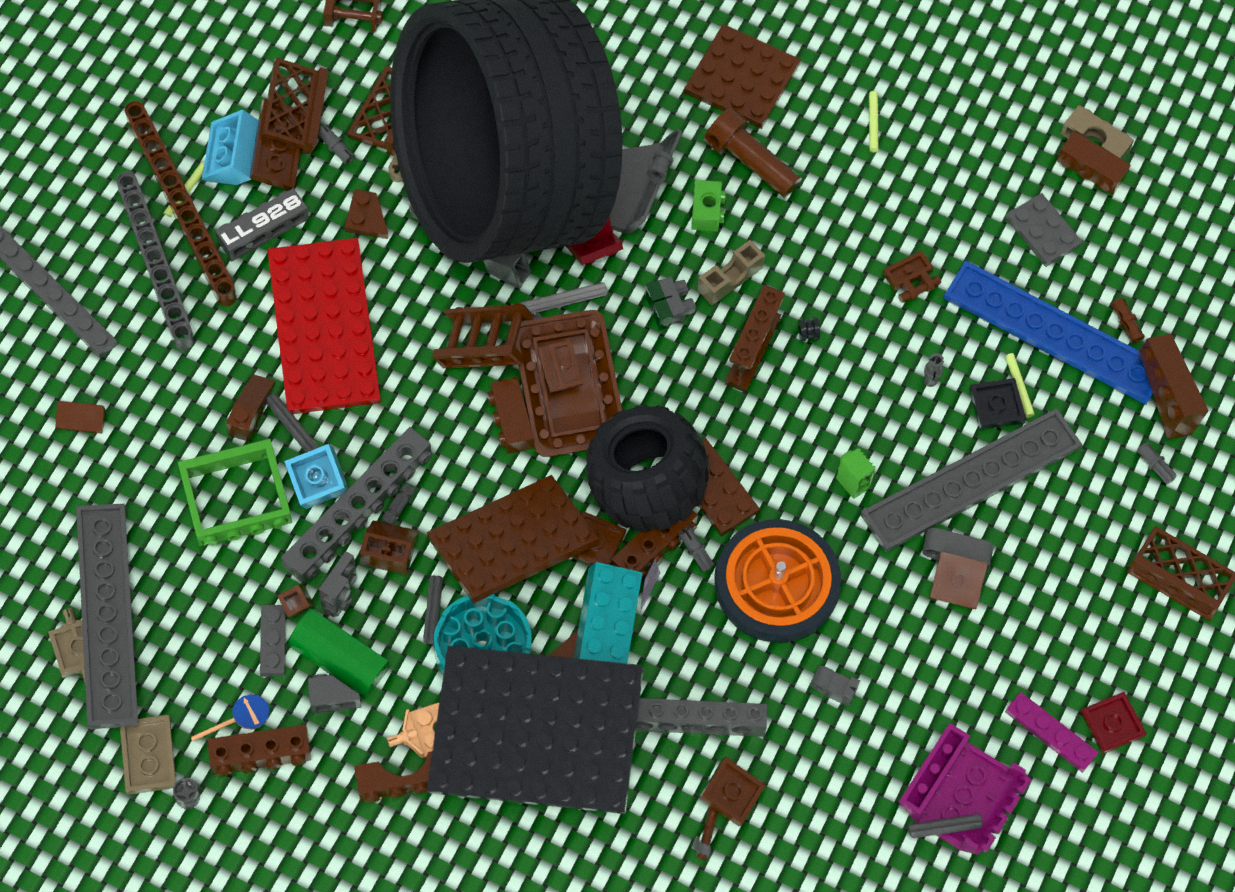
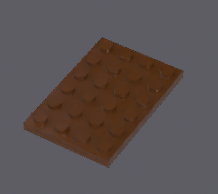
M552 475L427 532L429 541L473 604L599 544V537Z

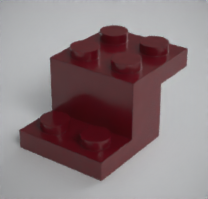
M610 216L604 227L592 239L584 243L565 246L582 265L593 263L599 258L611 256L623 250L622 241L613 233Z

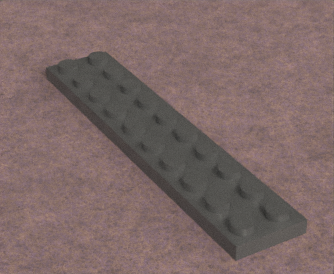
M1056 408L861 511V516L886 553L926 532L928 529L945 522L1080 450L1083 444Z
M125 503L76 506L88 729L138 726Z

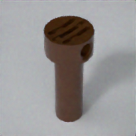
M727 108L712 123L703 140L720 155L729 150L783 198L789 196L802 178L746 131L749 120L735 108Z

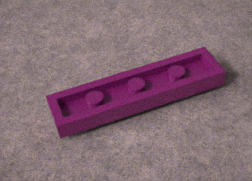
M1022 692L1018 694L1005 711L1006 714L1082 773L1099 753Z

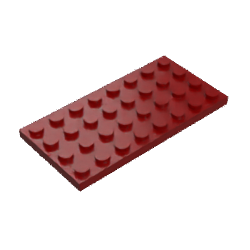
M358 238L268 249L288 410L292 414L381 403Z

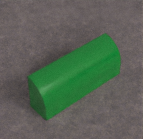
M311 608L299 621L288 642L290 648L328 674L333 675L365 699L389 670L387 659Z

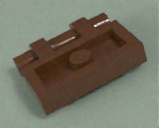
M922 250L883 269L882 273L894 291L901 287L904 289L905 292L898 295L902 303L907 300L912 301L918 298L919 294L925 291L930 292L935 289V286L941 284L939 276L930 278L928 275L933 272L934 267ZM920 279L922 283L913 287L911 282Z

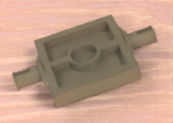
M68 608L70 617L67 610H63L66 624L58 629L48 631L62 678L82 673L85 682L82 620H76L73 609Z

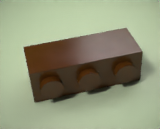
M1075 131L1063 145L1057 161L1063 167L1073 170L1083 179L1093 182L1100 189L1111 194L1116 192L1131 167L1129 163Z
M518 377L491 382V391L487 392L489 405H494L495 412L492 415L495 426L500 427L501 433H498L500 446H505L506 454L533 449L534 436Z

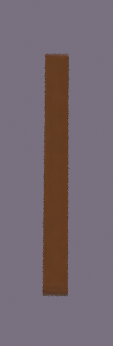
M139 101L129 102L125 106L128 125L171 207L217 302L222 306H231L237 299L234 282L144 105ZM177 201H184L183 203L176 204ZM211 254L209 257H203L204 255ZM220 272L219 275H212L213 273ZM225 290L230 291V292H228V293H226V294H222V293H221V292H223V291H225Z

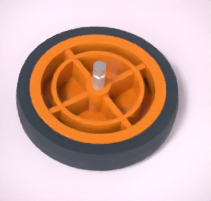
M763 520L744 527L727 542L716 564L715 590L722 611L739 630L751 637L767 642H791L814 633L829 619L839 600L841 573L838 560L830 545L814 530L790 520Z

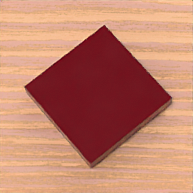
M1125 692L1085 707L1080 711L1102 755L1147 735Z

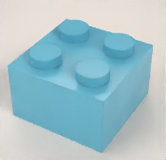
M329 444L284 461L299 503L305 509L341 496L349 489L336 452Z

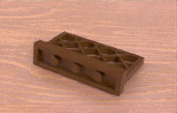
M276 57L273 63L261 136L301 148V153L309 155L317 145L329 70L320 67L317 71ZM279 66L287 68L290 75L283 78L278 70ZM303 73L311 76L310 82L304 84L298 75ZM291 78H294L299 88L293 91L286 82ZM282 84L287 94L281 97L275 90V86ZM300 91H303L307 97V101L303 103L295 95ZM288 97H291L296 105L291 109L283 101ZM278 103L284 111L279 115H276V113L272 109V105ZM298 109L304 116V120L300 122L292 114V112ZM286 115L293 124L288 128L280 120V118ZM275 121L281 131L278 133L269 131V124ZM296 128L301 135V139L292 138L289 131Z
M386 66L347 132L348 138L386 149L389 155L394 156L396 152L392 123L386 124L384 119L391 116V110L383 113L380 110V106L391 103L389 91L391 83L386 84V79L389 74L391 75L392 67ZM387 91L389 97L379 101L376 100L378 94ZM375 108L378 109L379 114L369 118L366 117L368 111ZM382 119L384 126L372 130L370 124ZM365 125L368 126V132L363 134L356 133L358 128ZM387 131L388 135L384 141L375 139L374 135Z
M1157 526L1153 528L1127 571L1130 575L1209 621L1213 618L1235 581V572ZM1154 536L1162 538L1166 545L1156 547L1153 539ZM1181 549L1187 557L1177 559L1174 550ZM1169 551L1171 560L1162 561L1159 552ZM1153 553L1156 562H1151L1142 557L1143 554ZM1201 561L1205 563L1208 570L1198 571L1195 562ZM1189 563L1192 572L1182 573L1179 564ZM1174 565L1177 574H1171L1166 571L1164 566ZM1222 573L1230 579L1228 582L1219 583L1216 574ZM1210 575L1213 584L1203 585L1200 576ZM1195 577L1198 586L1193 587L1188 584L1185 578ZM1215 589L1219 597L1218 600L1207 595L1206 590Z

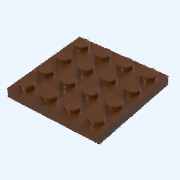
M723 24L684 87V94L723 112L727 108L733 107L749 120V124L762 129L798 69L801 59Z

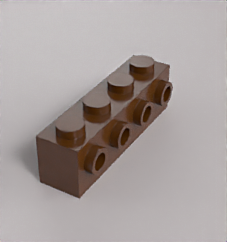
M692 510L689 517L684 521L671 525L672 527L663 530L654 529L649 532L640 531L611 559V565L642 572L641 581H643L654 560L659 565L669 550L672 552L680 545L681 537H679L678 533L681 530L686 533L684 528L691 526L693 531L696 530L698 515Z
M306 725L207 739L210 768L212 774H217V776H228L236 771L250 773L256 771L257 768L263 767L277 769L284 764L299 766L305 764L306 761H311Z

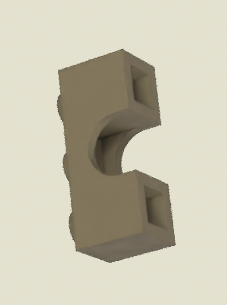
M1080 105L1064 122L1061 135L1069 139L1074 131L1085 138L1097 139L1102 144V148L1122 160L1130 152L1134 142L1128 134L1114 128L1108 121L1100 119L1089 109H1085Z
M751 240L747 241L733 252L731 260L723 268L720 269L715 265L700 276L697 291L713 306L760 271L764 265L765 254Z

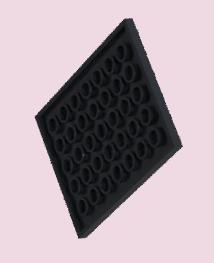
M448 646L427 792L626 814L643 665Z

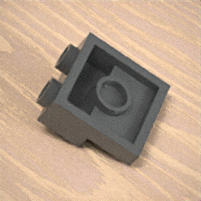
M345 551L319 588L323 611L332 617H335V615L339 616L342 610L346 611L352 602L350 587L355 583L357 575L354 555Z

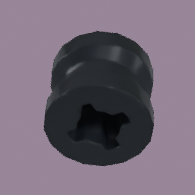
M817 317L807 321L804 318L798 319L800 341H806L809 338L813 340L820 339V326Z

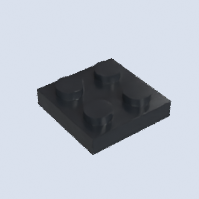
M1015 378L970 385L969 390L980 430L1025 423L1026 416Z

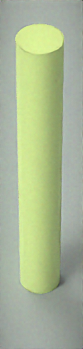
M876 91L869 93V147L871 152L878 151V93Z
M202 162L184 184L188 194L202 177L204 163ZM168 206L163 214L169 216L170 218L173 215V212L171 210V207Z
M1010 353L1005 358L1012 378L1016 380L1026 418H1031L1035 413L1016 358L1013 353Z

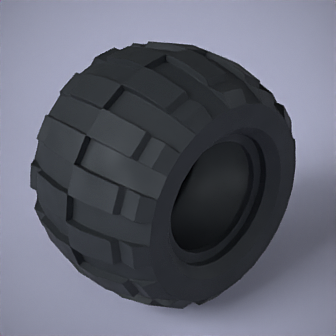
M647 405L635 406L634 408L622 410L614 414L611 419L603 422L596 430L597 434L590 440L586 455V476L594 499L612 520L625 528H636L637 531L663 530L672 527L671 525L679 521H684L691 515V511L701 504L706 492L707 481H709V460L701 437L697 434L691 423L678 412L674 413L668 407L660 405L655 407ZM663 457L657 464L648 469L639 471L629 470L644 460Z

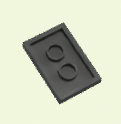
M1043 193L1006 214V220L1045 267L1082 245V240Z

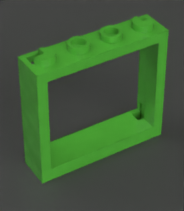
M270 439L178 462L199 547L209 544L214 546L218 542L225 540L235 541L244 535H258L265 530L272 528L281 529V526L292 523L290 509ZM268 459L281 510L202 529L189 478Z

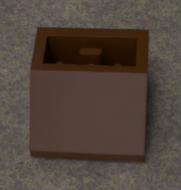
M373 520L365 532L359 553L361 565L407 575L419 530Z

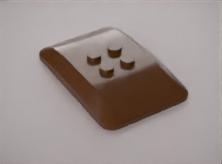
M586 310L522 321L515 347L524 356L522 365H518L528 418L534 436L535 450L542 457L587 451L590 440L597 434L596 430L600 425L611 419L614 414L622 411L604 317L597 310ZM571 339L583 385L550 393L538 353V347Z

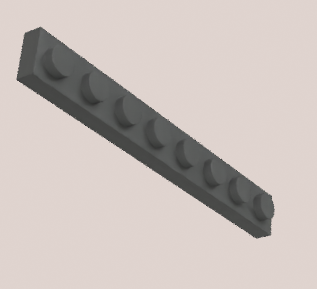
M0 226V260L100 359L118 345L117 340Z

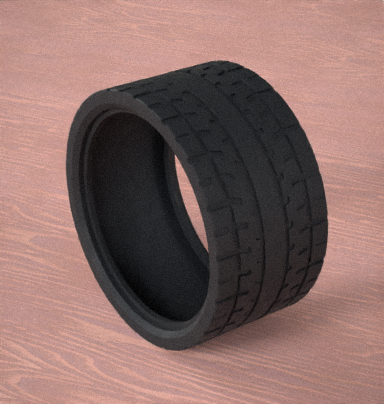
M455 0L426 4L418 8L406 21L396 45L391 73L390 109L393 140L402 181L414 213L433 244L449 258L462 263H470L580 244L596 236L604 227L612 212L619 189L623 150L622 124L616 86L607 56L594 28L584 13L571 0Z

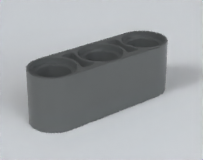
M930 528L926 532L922 553L929 558L939 560L940 553L943 551L987 562L986 570H988L994 545L986 540L938 528Z

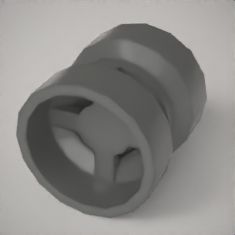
M182 778L174 784L173 795L178 806L183 809H191L199 803L200 793L195 781L190 778Z

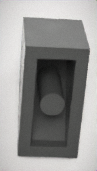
M317 674L313 678H308L312 714L361 708L359 694L333 675Z

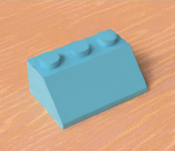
M240 110L211 122L202 180L238 185L252 180L249 177L258 119L246 111Z

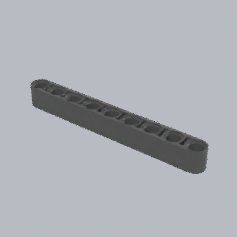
M122 172L116 179L119 194L170 336L178 350H188L194 344L192 329L137 177L132 172ZM162 277L166 278V279H164V280H162V281H159V280H158L159 278H162ZM169 296L173 297V298H171V299H169V300H166V299H165L166 297H169ZM173 316H180L177 319H172ZM180 335H187L184 338H178Z

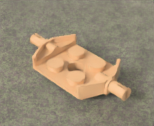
M439 703L409 712V709H407L403 731L400 734L387 737L389 747L404 743L421 758L427 757V753L433 750L435 736L433 727L437 722Z

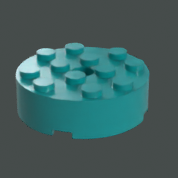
M495 594L474 604L468 595L456 600L444 610L435 627V658L442 674H444L448 646L531 654V629L526 616L513 602L496 597ZM480 641L488 642L486 646L478 644Z

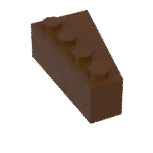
M1172 334L1147 338L1139 352L1167 439L1192 435L1209 410Z

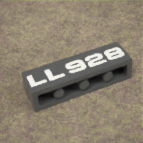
M294 188L284 191L275 199L264 202L253 211L243 213L231 223H225L215 231L217 242L232 262L309 220L308 207Z

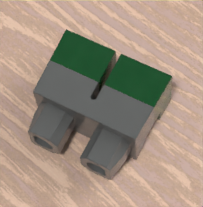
M672 277L645 284L644 295L659 331L668 328V325L677 321L680 323L685 322V316L695 312L696 305L692 298L683 301L680 296L688 294V286L685 280L673 282Z

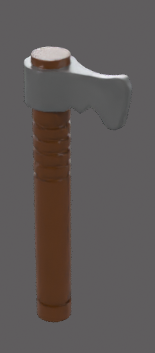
M709 806L701 842L699 837L696 836L692 845V849L696 850L697 858L701 860L709 858L711 851L710 842L718 811Z

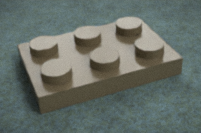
M170 716L138 719V726L120 727L126 794L172 789L176 783Z

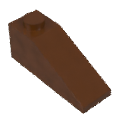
M255 374L252 375L236 400L227 420L226 426L229 436L251 442L266 407V398L271 395L275 380Z

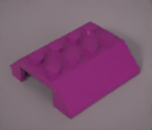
M949 723L900 799L899 804L916 823L980 814L982 827L979 829L936 835L960 851L979 855L981 851L988 852L996 839L992 833L999 834L1008 820L1004 813H1012L1021 799L1017 793L1024 794L1032 780L1025 773L1026 770L1013 762L1009 768L968 743L970 735Z

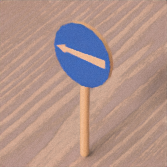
M245 695L238 699L233 706L232 713L234 718L192 736L191 740L195 741L235 722L244 729L253 730L260 728L269 718L270 710L268 704L258 695Z

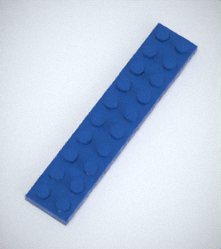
M966 260L944 295L943 299L1147 405L1153 395L1140 352L1137 349Z

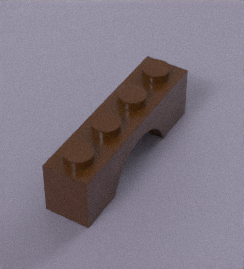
M432 751L427 753L426 760L418 771L406 776L389 773L381 766L379 761L354 766L360 802L373 803L383 797L400 798L409 792H415L416 794L427 792Z

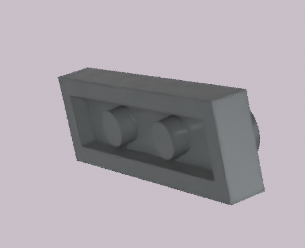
M261 605L260 677L285 676L286 612L282 605Z

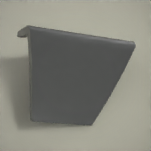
M675 130L661 143L622 150L620 184L616 201L610 214L612 230L631 234L645 222L657 191L666 180V171L674 161L672 156L683 131Z

